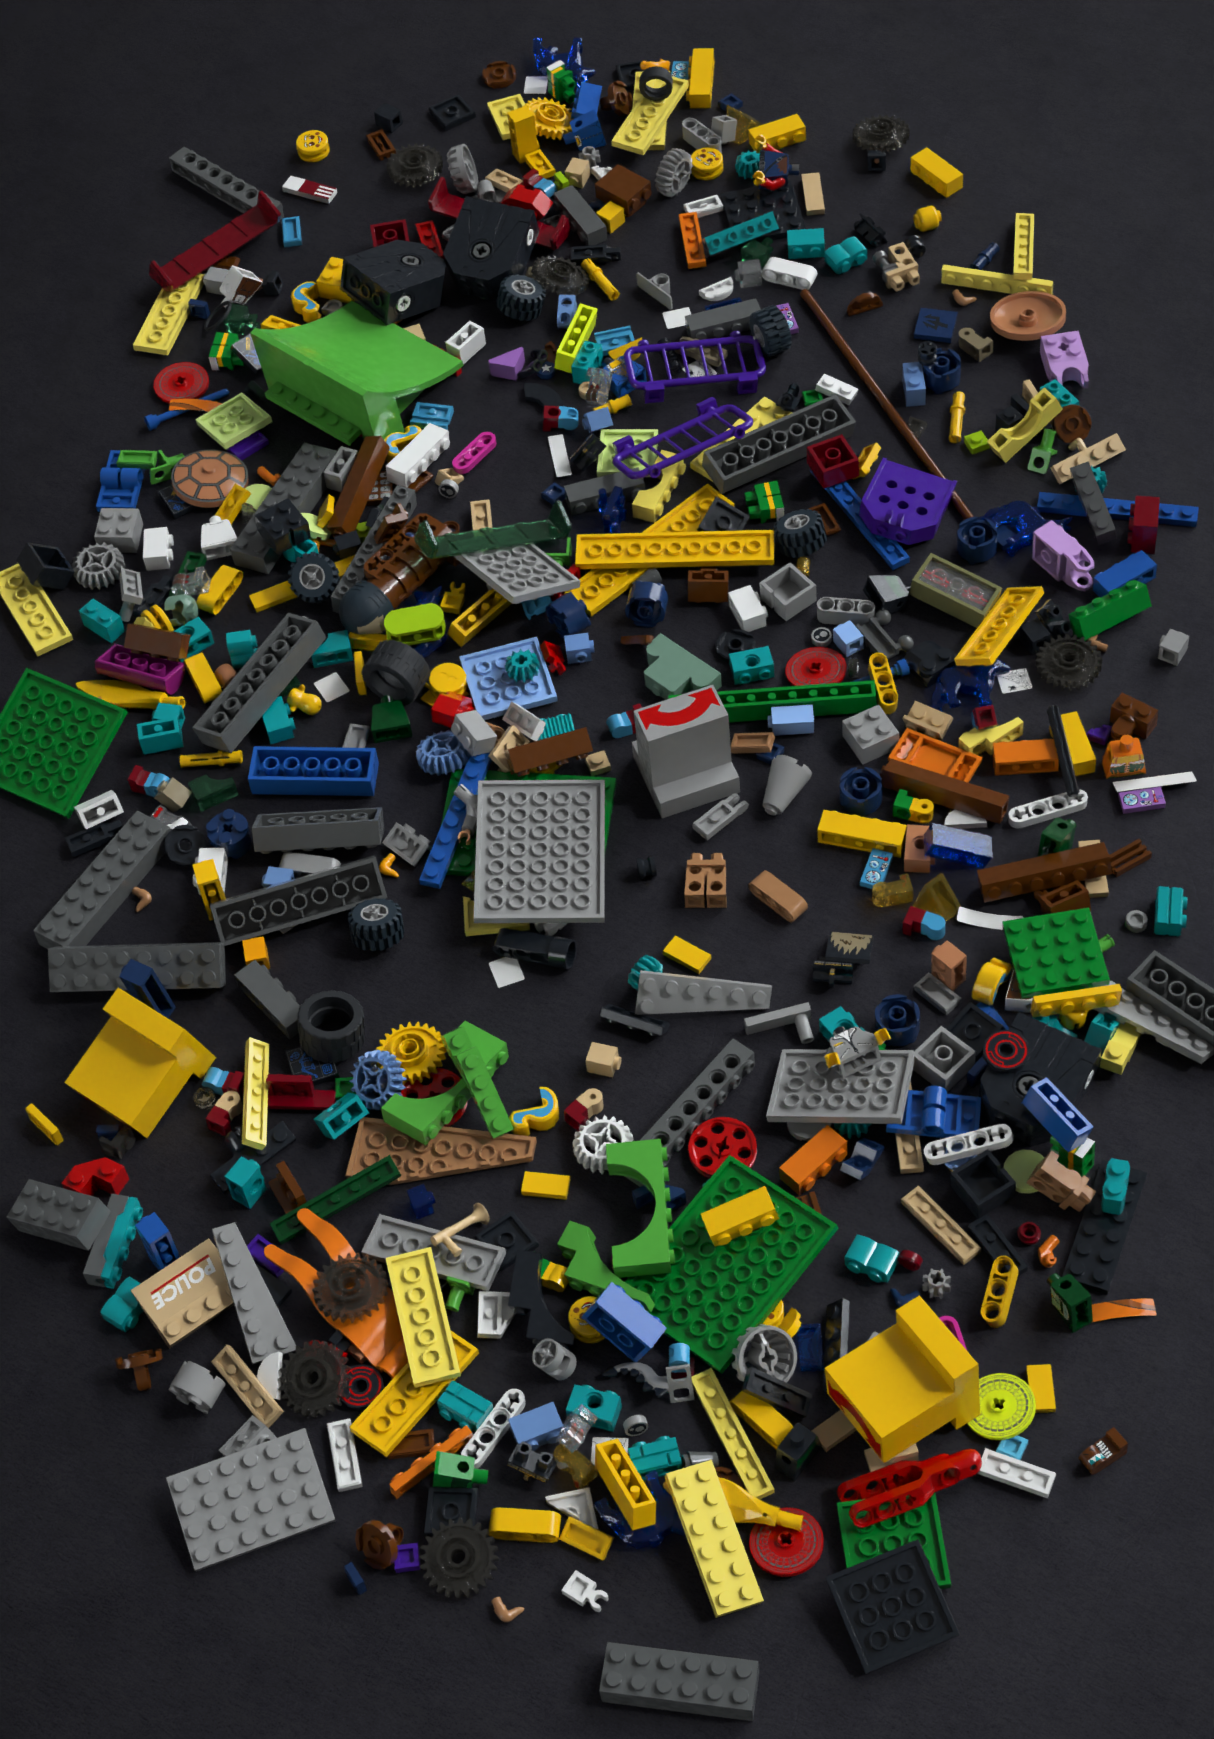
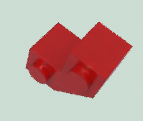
M518 184L506 193L500 203L534 210L538 221L546 215L553 201L542 190L536 188L529 190L525 189L524 185Z
M451 691L446 692V694H439L431 708L432 722L451 728L455 714L474 710L472 698Z
M104 1157L75 1165L61 1184L64 1189L93 1196L98 1188L110 1194L119 1195L129 1181V1177L123 1165Z

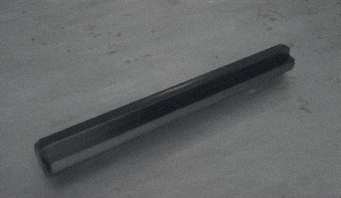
M1051 705L1047 709V714L1066 792L1069 797H1076L1080 791L1060 710L1057 705Z

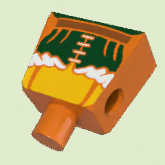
M1123 735L1120 740L1108 743L1102 759L1106 779L1146 774L1139 738Z

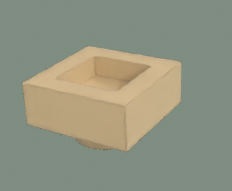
M604 750L590 754L585 758L591 776L611 771V765Z

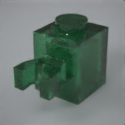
M767 237L762 243H759L752 239L741 248L742 263L757 272L760 271L767 263L770 253L773 251V247L769 246L773 243V240Z
M232 304L229 314L223 320L226 332L244 334L247 326L254 329L260 325L259 322H256L257 314L249 315L248 306Z

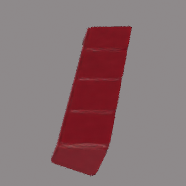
M441 176L429 198L428 204L431 211L457 219L465 199L449 194L445 177ZM562 215L556 228L537 221L540 232L535 244L552 250L558 249L570 235L568 218Z
M261 190L258 192L256 206L241 216L236 217L210 236L202 239L201 242L184 253L179 254L161 268L153 260L149 264V275L166 292L171 293L280 222L281 213Z

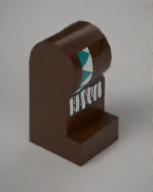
M1113 1427L1094 1445L1086 1448L1080 1454L1079 1460L1091 1474H1096L1127 1454L1128 1442Z

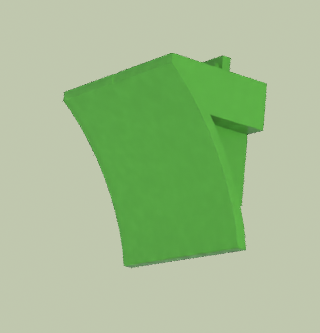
M350 301L342 308L323 318L304 325L272 330L254 328L250 332L268 386V390L265 392L266 398L349 446L361 434L363 439L368 436L379 435L385 439L391 433H404L400 414L426 388L444 380L464 366L462 360L394 323L384 324L380 319L371 314L370 311L354 301Z

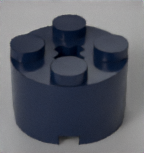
M937 348L936 362L930 366L922 365L925 386L933 390L935 394H942L944 391H949L960 384L961 361L960 356L955 351L950 349L942 351V348Z
M970 517L962 521L957 531L958 554L971 565H976L979 562H984L994 557L997 549L996 525L989 519L980 520L979 517Z
M636 581L629 591L625 613L628 619L634 620V624L647 628L654 627L658 622H662L668 603V594L665 586L661 583Z
M571 592L559 597L546 607V615L550 624L555 623L558 628L555 631L563 639L566 635L578 634L591 626V621L585 612L587 610L586 604L581 599L578 601Z
M854 767L847 770L841 776L840 804L847 812L860 817H866L880 807L882 803V782L880 775L875 770L864 767V769Z
M226 809L223 813L214 816L206 824L211 848H225L227 857H232V859H238L250 850L251 832L246 818L240 813L234 812L232 809Z
M900 994L889 995L882 999V1002L875 1009V1032L886 1028L891 1037L890 1040L884 1042L886 1046H904L914 1043L917 1039L920 1029V1010L917 1003L907 999V996Z

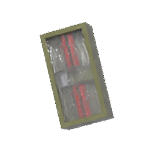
M930 553L912 579L909 593L911 596L978 628L1000 598L1002 587Z

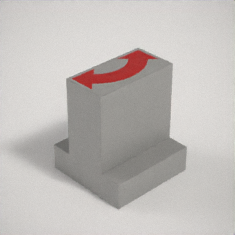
M714 685L634 710L637 740L632 742L633 757L661 818L731 796L733 793H740L739 776L731 760L729 717Z

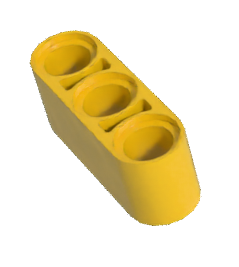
M222 565L198 596L196 602L198 609L217 615L241 584L243 572Z
M201 652L184 659L185 667L204 704L215 700L222 693V690L204 654Z
M874 653L869 659L868 672L870 679L875 680L876 700L885 714H892L897 709L898 694L888 659L883 653ZM879 663V664H881L882 666H881V667H875L874 664ZM884 681L888 684L880 685L879 682ZM888 699H889V700L893 701V703L888 704V703H885L884 700H888Z
M999 1256L994 1260L981 1307L983 1319L993 1328L1001 1327L1006 1322L1018 1277V1268L1008 1256ZM1003 1266H1011L1007 1273H1001ZM998 1288H1005L1002 1295L995 1296V1291ZM993 1310L999 1311L996 1318L989 1319L990 1312Z
M741 1391L730 1401L734 1412L775 1449L778 1448L793 1428L792 1424L769 1403Z
M493 1508L491 1510L488 1535L502 1540L554 1543L559 1540L561 1515L554 1511Z

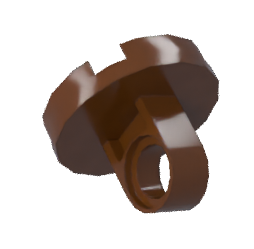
M615 81L609 85L608 96L600 99L601 110H614L621 117L630 114L633 107V99L631 93H627L624 88L627 87L625 83Z
M153 1349L128 1354L127 1359L122 1360V1357H118L115 1359L117 1369L133 1367L137 1388L139 1391L151 1389L148 1364L163 1359L161 1349H156L154 1353Z
M370 1520L357 1529L355 1536L358 1551H363L367 1557L364 1561L374 1569L382 1570L392 1565L397 1559V1545H400L404 1532L401 1527L392 1523L385 1525L378 1520Z

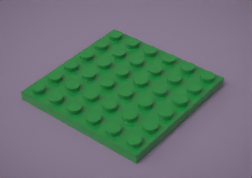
M26 668L0 714V789L70 819L74 807L77 806L128 712L119 706Z

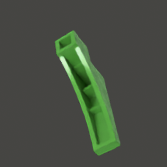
M464 1026L441 1035L440 1037L446 1051L471 1093L491 1137L494 1139L513 1130L514 1128L477 1046H472Z
M569 1221L557 1244L563 1252L562 1255L572 1260L564 1274L570 1283L569 1285L577 1291H582L583 1289L597 1297L613 1282L615 1285L621 1286L633 1300L640 1302L646 1311L651 1312L655 1304L649 1294L622 1281L602 1262L594 1243L596 1237L591 1229Z

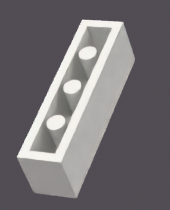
M429 423L386 465L387 481L404 487H408L411 483L415 482L416 478L426 471L427 467L433 461H436L444 450L448 449L450 445L449 431Z

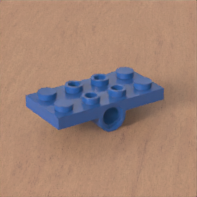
M110 450L107 466L101 469V489L96 504L97 512H100L101 508L136 509L145 469L118 468L116 463L120 450Z
M928 1086L924 1091L908 1090L902 1124H887L886 1132L948 1138L979 1130L981 1097L947 1094V1090L940 1086Z

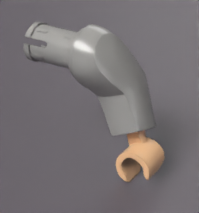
M461 784L455 789L454 795L466 804V817L462 825V831L458 834V841L460 843L463 837H467L466 845H469L471 843V836L477 830L478 795H474Z

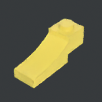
M1017 717L997 727L983 730L973 728L969 732H964L959 737L958 748L976 755L984 751L992 755L993 743L1012 742L1023 735L1024 722Z
M1127 1022L1124 1025L1119 1024L1114 1036L1109 1040L1103 1052L1100 1068L1122 1075L1141 1037V1033L1136 1031L1137 1027Z

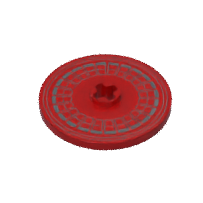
M191 362L172 364L160 371L154 380V390L157 397L170 404L171 399H199L209 386V377L206 370L202 366Z
M811 647L799 651L789 659L785 668L786 678L791 686L841 683L847 672L846 661L839 652L826 647Z
M780 1508L782 1511L804 1516L801 1530L797 1531L780 1525L774 1527L756 1523L749 1538L750 1551L756 1564L767 1573L781 1577L796 1576L809 1570L819 1560L824 1547L823 1532L819 1523L809 1513L796 1508ZM782 1540H791V1544H782Z

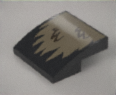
M830 931L825 961L870 964L874 935Z

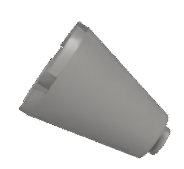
M777 755L776 758H773L763 800L765 812L773 816L782 814L812 775L811 770L803 764L801 767L796 764L798 760L785 755Z

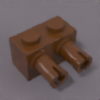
M1078 880L1053 887V891L1049 893L1046 889L1038 890L1034 893V898L1041 904L1042 915L1089 908L1091 912L1089 891Z

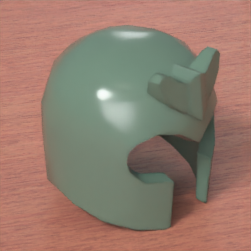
M180 594L166 599L164 610H172L173 619H169L172 627L183 626L198 617V605L192 596Z

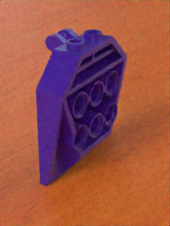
M883 457L861 500L859 515L871 533L896 540L897 542L911 545L934 539L957 481L944 479L891 462Z

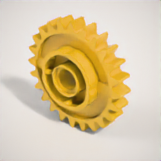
M540 97L537 100L532 98V101L528 100L527 104L525 103L529 110L535 113V126L539 136L545 135L547 139L552 137L553 140L557 137L561 140L563 134L572 132L570 121L573 120L571 119L572 112H570V108H565V104L560 105V101L554 102L553 99L549 101L546 97H544V100Z
M408 1022L407 1027H403L400 1024L399 1030L392 1028V1034L385 1033L386 1040H380L381 1046L376 1047V1050L388 1051L390 1054H394L396 1060L402 1062L400 1068L405 1069L402 1077L407 1078L403 1081L402 1085H405L407 1081H410L411 1085H413L416 1079L422 1083L423 1077L430 1079V1073H437L436 1067L443 1066L441 1060L446 1059L444 1053L447 1052L440 1037V1032H436L434 1026L429 1028L427 1023L421 1027L419 1022L415 1026ZM377 1063L378 1068H384L380 1063Z

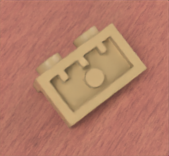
M915 701L909 714L904 715L902 719L906 728L916 732L919 730L924 735L943 740L953 717Z
M511 725L488 757L499 766L497 771L510 772L504 751L528 744L530 741L514 725Z

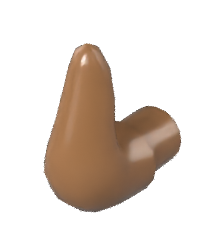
M958 289L952 292L955 301L961 306H966L977 300L976 297H964Z
M1098 634L1086 640L1089 648L1096 651H1107L1108 644L1096 640Z
M133 888L132 894L141 899L135 910L139 912L151 902L152 897L144 889Z
M496 1597L491 1601L497 1617L503 1622L512 1621L525 1609L524 1607H516L507 1610L500 1597Z

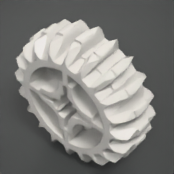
M605 1115L599 1120L595 1116L593 1122L587 1119L586 1126L580 1125L579 1132H575L573 1152L577 1157L578 1163L583 1164L585 1170L590 1168L591 1172L594 1173L598 1169L601 1174L604 1173V1170H608L606 1144L617 1143L616 1140L612 1139V1135L616 1136L621 1142L633 1141V1135L630 1133L629 1127L624 1126L622 1120L616 1122L614 1116L607 1120ZM586 1146L590 1147L591 1150H594L595 1154L590 1153L586 1149Z

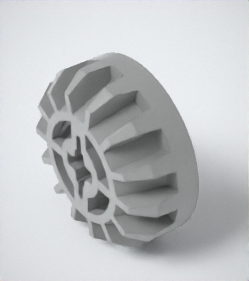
M465 144L451 147L447 153V162L454 186H456L457 191L463 194L477 191L478 175L468 147Z
M758 1324L757 1327L747 1328L744 1336L739 1335L737 1338L739 1341L738 1347L732 1350V1354L735 1355L732 1367L737 1370V1378L740 1381L744 1382L747 1371L745 1362L747 1361L764 1373L786 1383L789 1381L796 1367L797 1351L792 1338L787 1332L771 1325ZM751 1343L752 1347L748 1352V1357L744 1358L745 1349Z

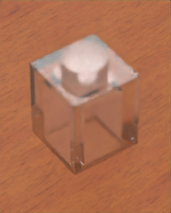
M759 259L737 262L738 269L734 270L735 280L739 281L740 288L762 285V271Z

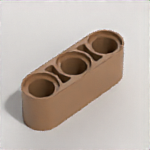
M766 870L748 884L754 896L791 923L808 909V904L804 898Z

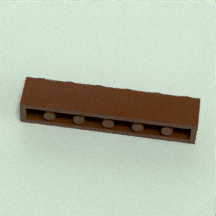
M1104 842L977 870L979 888L984 903L1061 886L1076 880L1083 881L1112 874L1111 860Z

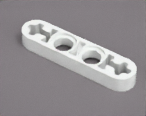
M1079 789L1080 792L1076 797H1069L1067 792L1014 807L1009 811L1008 822L1013 828H1023L1081 811L1087 806V793ZM1054 803H1061L1064 807L1055 809L1052 805ZM1034 809H1041L1044 813L1036 815L1032 811Z
M998 1124L930 1142L924 1148V1155L927 1162L932 1165H939L978 1155L987 1149L993 1151L1005 1148L1013 1142V1133L1008 1125ZM1000 1133H1004L1005 1138L1000 1139ZM990 1135H992L993 1142L990 1141ZM983 1137L986 1139L983 1145H974V1141L977 1138ZM961 1143L963 1148L960 1151L955 1152L951 1150L954 1144ZM944 1147L947 1148V1151H948L947 1154H945ZM934 1150H937V1156L932 1155Z
M508 1390L463 1448L461 1455L473 1456L476 1452L477 1459L475 1460L474 1468L477 1469L484 1463L510 1428L508 1419L519 1415L524 1409L526 1401L521 1390ZM518 1397L519 1403L514 1402L511 1405L510 1399H516ZM497 1415H505L507 1420L504 1424L498 1425L494 1422ZM485 1433L493 1435V1439L489 1443H482L480 1437Z

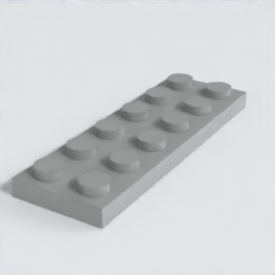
M379 1214L361 1253L365 1258L386 1263V1258L431 1247L438 1278L446 1280L447 1276L469 1282L473 1288L489 1292L506 1255V1250L503 1247L454 1234L450 1239L462 1249V1253L458 1257H454L443 1243L436 1246L431 1243L430 1237L440 1232V1230Z

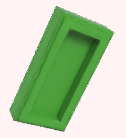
M120 450L116 464L118 468L151 469L156 466L158 452Z

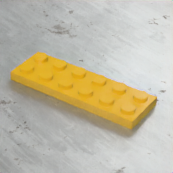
M1042 586L1007 588L955 657L956 665L968 667L973 665H992L1043 596L1044 590Z
M451 1331L460 1373H462L479 1352L476 1347ZM408 1361L349 1427L350 1432L387 1457L434 1405L443 1392L446 1391L451 1381H455L458 1377L415 1388Z

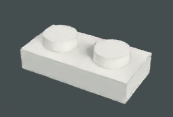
M826 374L821 377L815 388L816 391L829 397L836 394L840 401L847 405L851 404L858 392L857 388Z

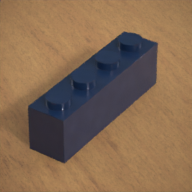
M130 959L127 965L123 966L119 976L131 996L169 1019L176 1007L153 968Z

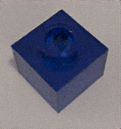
M424 1184L407 1190L409 1201L417 1220L434 1213L432 1204L436 1202L431 1190L427 1192Z

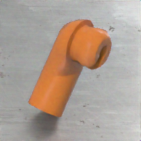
M263 466L257 469V474L272 486L281 477L280 474L273 476Z
M1050 1235L1038 1249L1040 1263L1047 1268L1055 1265L1057 1261L1056 1257L1054 1258L1053 1249L1060 1241L1054 1235Z

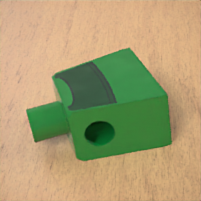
M437 1451L433 1487L472 1488V1483L487 1485L488 1470L474 1468L475 1458Z

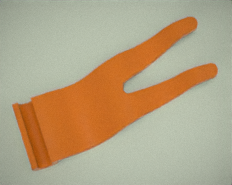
M300 1209L297 1213L298 1221L321 1243L328 1253L344 1284L343 1289L336 1292L310 1264L273 1244H269L264 1248V1256L295 1278L322 1317L333 1328L339 1330L380 1373L385 1371L392 1380L408 1363L393 1291L365 1268L348 1241L333 1225L321 1219L309 1209Z

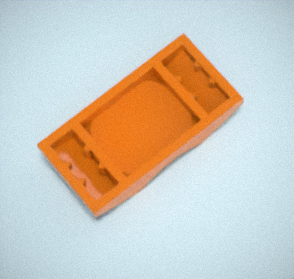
M906 728L888 757V761L894 759L968 783L982 762L981 756Z

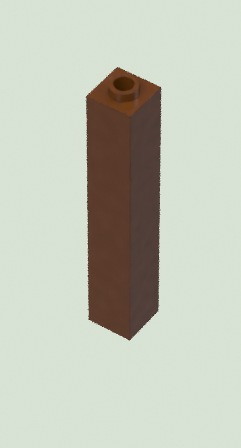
M381 435L365 437L336 503L333 515L326 527L333 537L355 531L390 449Z
M890 759L887 765H883L880 771L882 787L899 792V789L906 790L910 796L928 799L935 804L998 824L1001 823L1008 810L1009 795L901 761Z

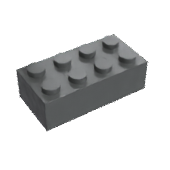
M29 1179L8 1213L7 1219L21 1232L89 1251L111 1211L97 1197Z

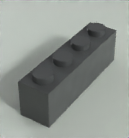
M573 185L553 193L554 209L559 211L561 216L565 215L568 218L571 230L578 234L582 243L584 242L587 246L608 240L606 225Z
M755 298L685 316L686 331L690 338L699 340L728 336L733 331L751 330V313L761 309Z
M1089 461L1071 467V479L1097 544L1101 545L1117 539L1115 526Z
M639 467L631 469L634 472L640 471ZM617 472L564 486L565 498L571 515L634 500L639 490H645V483L643 478L630 479L622 472Z
M254 960L234 974L237 985L290 1040L299 1033L297 1015L301 1005L296 1002L295 996L290 991L286 992L283 989V985L278 978L273 979L270 976L271 974L265 965H260Z

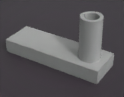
M121 568L119 580L123 604L119 615L122 621L129 622L135 604L141 605L143 600L140 572Z
M809 1002L744 1019L746 1035L795 1023L802 1044H807L814 1040L808 1021L811 1018Z

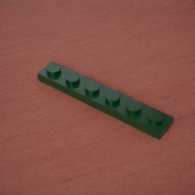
M388 1155L274 1220L270 1225L282 1245L307 1231L297 1219V1213L300 1209H309L321 1219L326 1220L401 1177V1174L391 1156Z

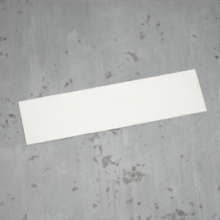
M1184 772L1112 783L1116 791L1121 792L1195 782L1197 780L1192 772Z

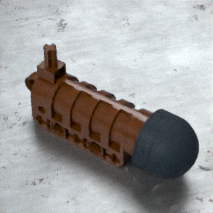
M420 513L382 546L364 564V575L368 580L358 581L344 594L340 601L339 618L345 629L359 634L357 627L368 625L377 616L379 618L383 615L385 619L390 611L396 610L402 601H405L415 589H418L427 578L431 577L439 566H442L445 562L455 567L461 562L448 552L449 545L460 543V541H457L459 537V524L454 521L441 523L429 514ZM408 532H413L416 535L413 537H408L405 534ZM387 555L390 559L382 560L380 557Z

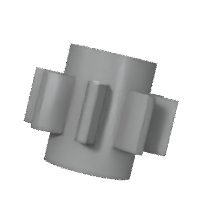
M587 146L583 148L582 153H578L579 159L589 161L590 168L601 162L599 150H595L594 147Z
M931 1268L929 1275H923L924 1284L922 1285V1290L928 1291L930 1298L934 1296L942 1299L944 1292H950L949 1283L951 1282V1277L945 1276L943 1269L939 1271Z

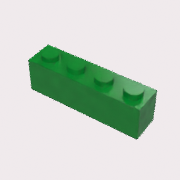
M1131 580L1124 586L1109 591V594L1095 598L1091 603L1076 608L1074 612L1068 614L1073 635L1085 641L1151 607L1147 585L1137 580Z

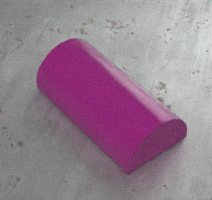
M114 644L95 660V669L98 674L170 695L179 689L185 674V664L182 662L169 661L164 657H150L147 652H143V654L131 653V649L124 648V646Z

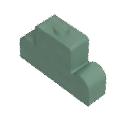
M660 633L652 640L651 644L647 645L646 652L649 667L644 671L645 686L652 690L656 696H661L667 700L668 695L685 694L690 690L694 691L710 685H714L717 691L722 686L720 672Z

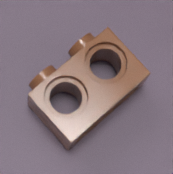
M947 940L942 945L936 946L932 951L931 974L954 991L966 980L967 955Z

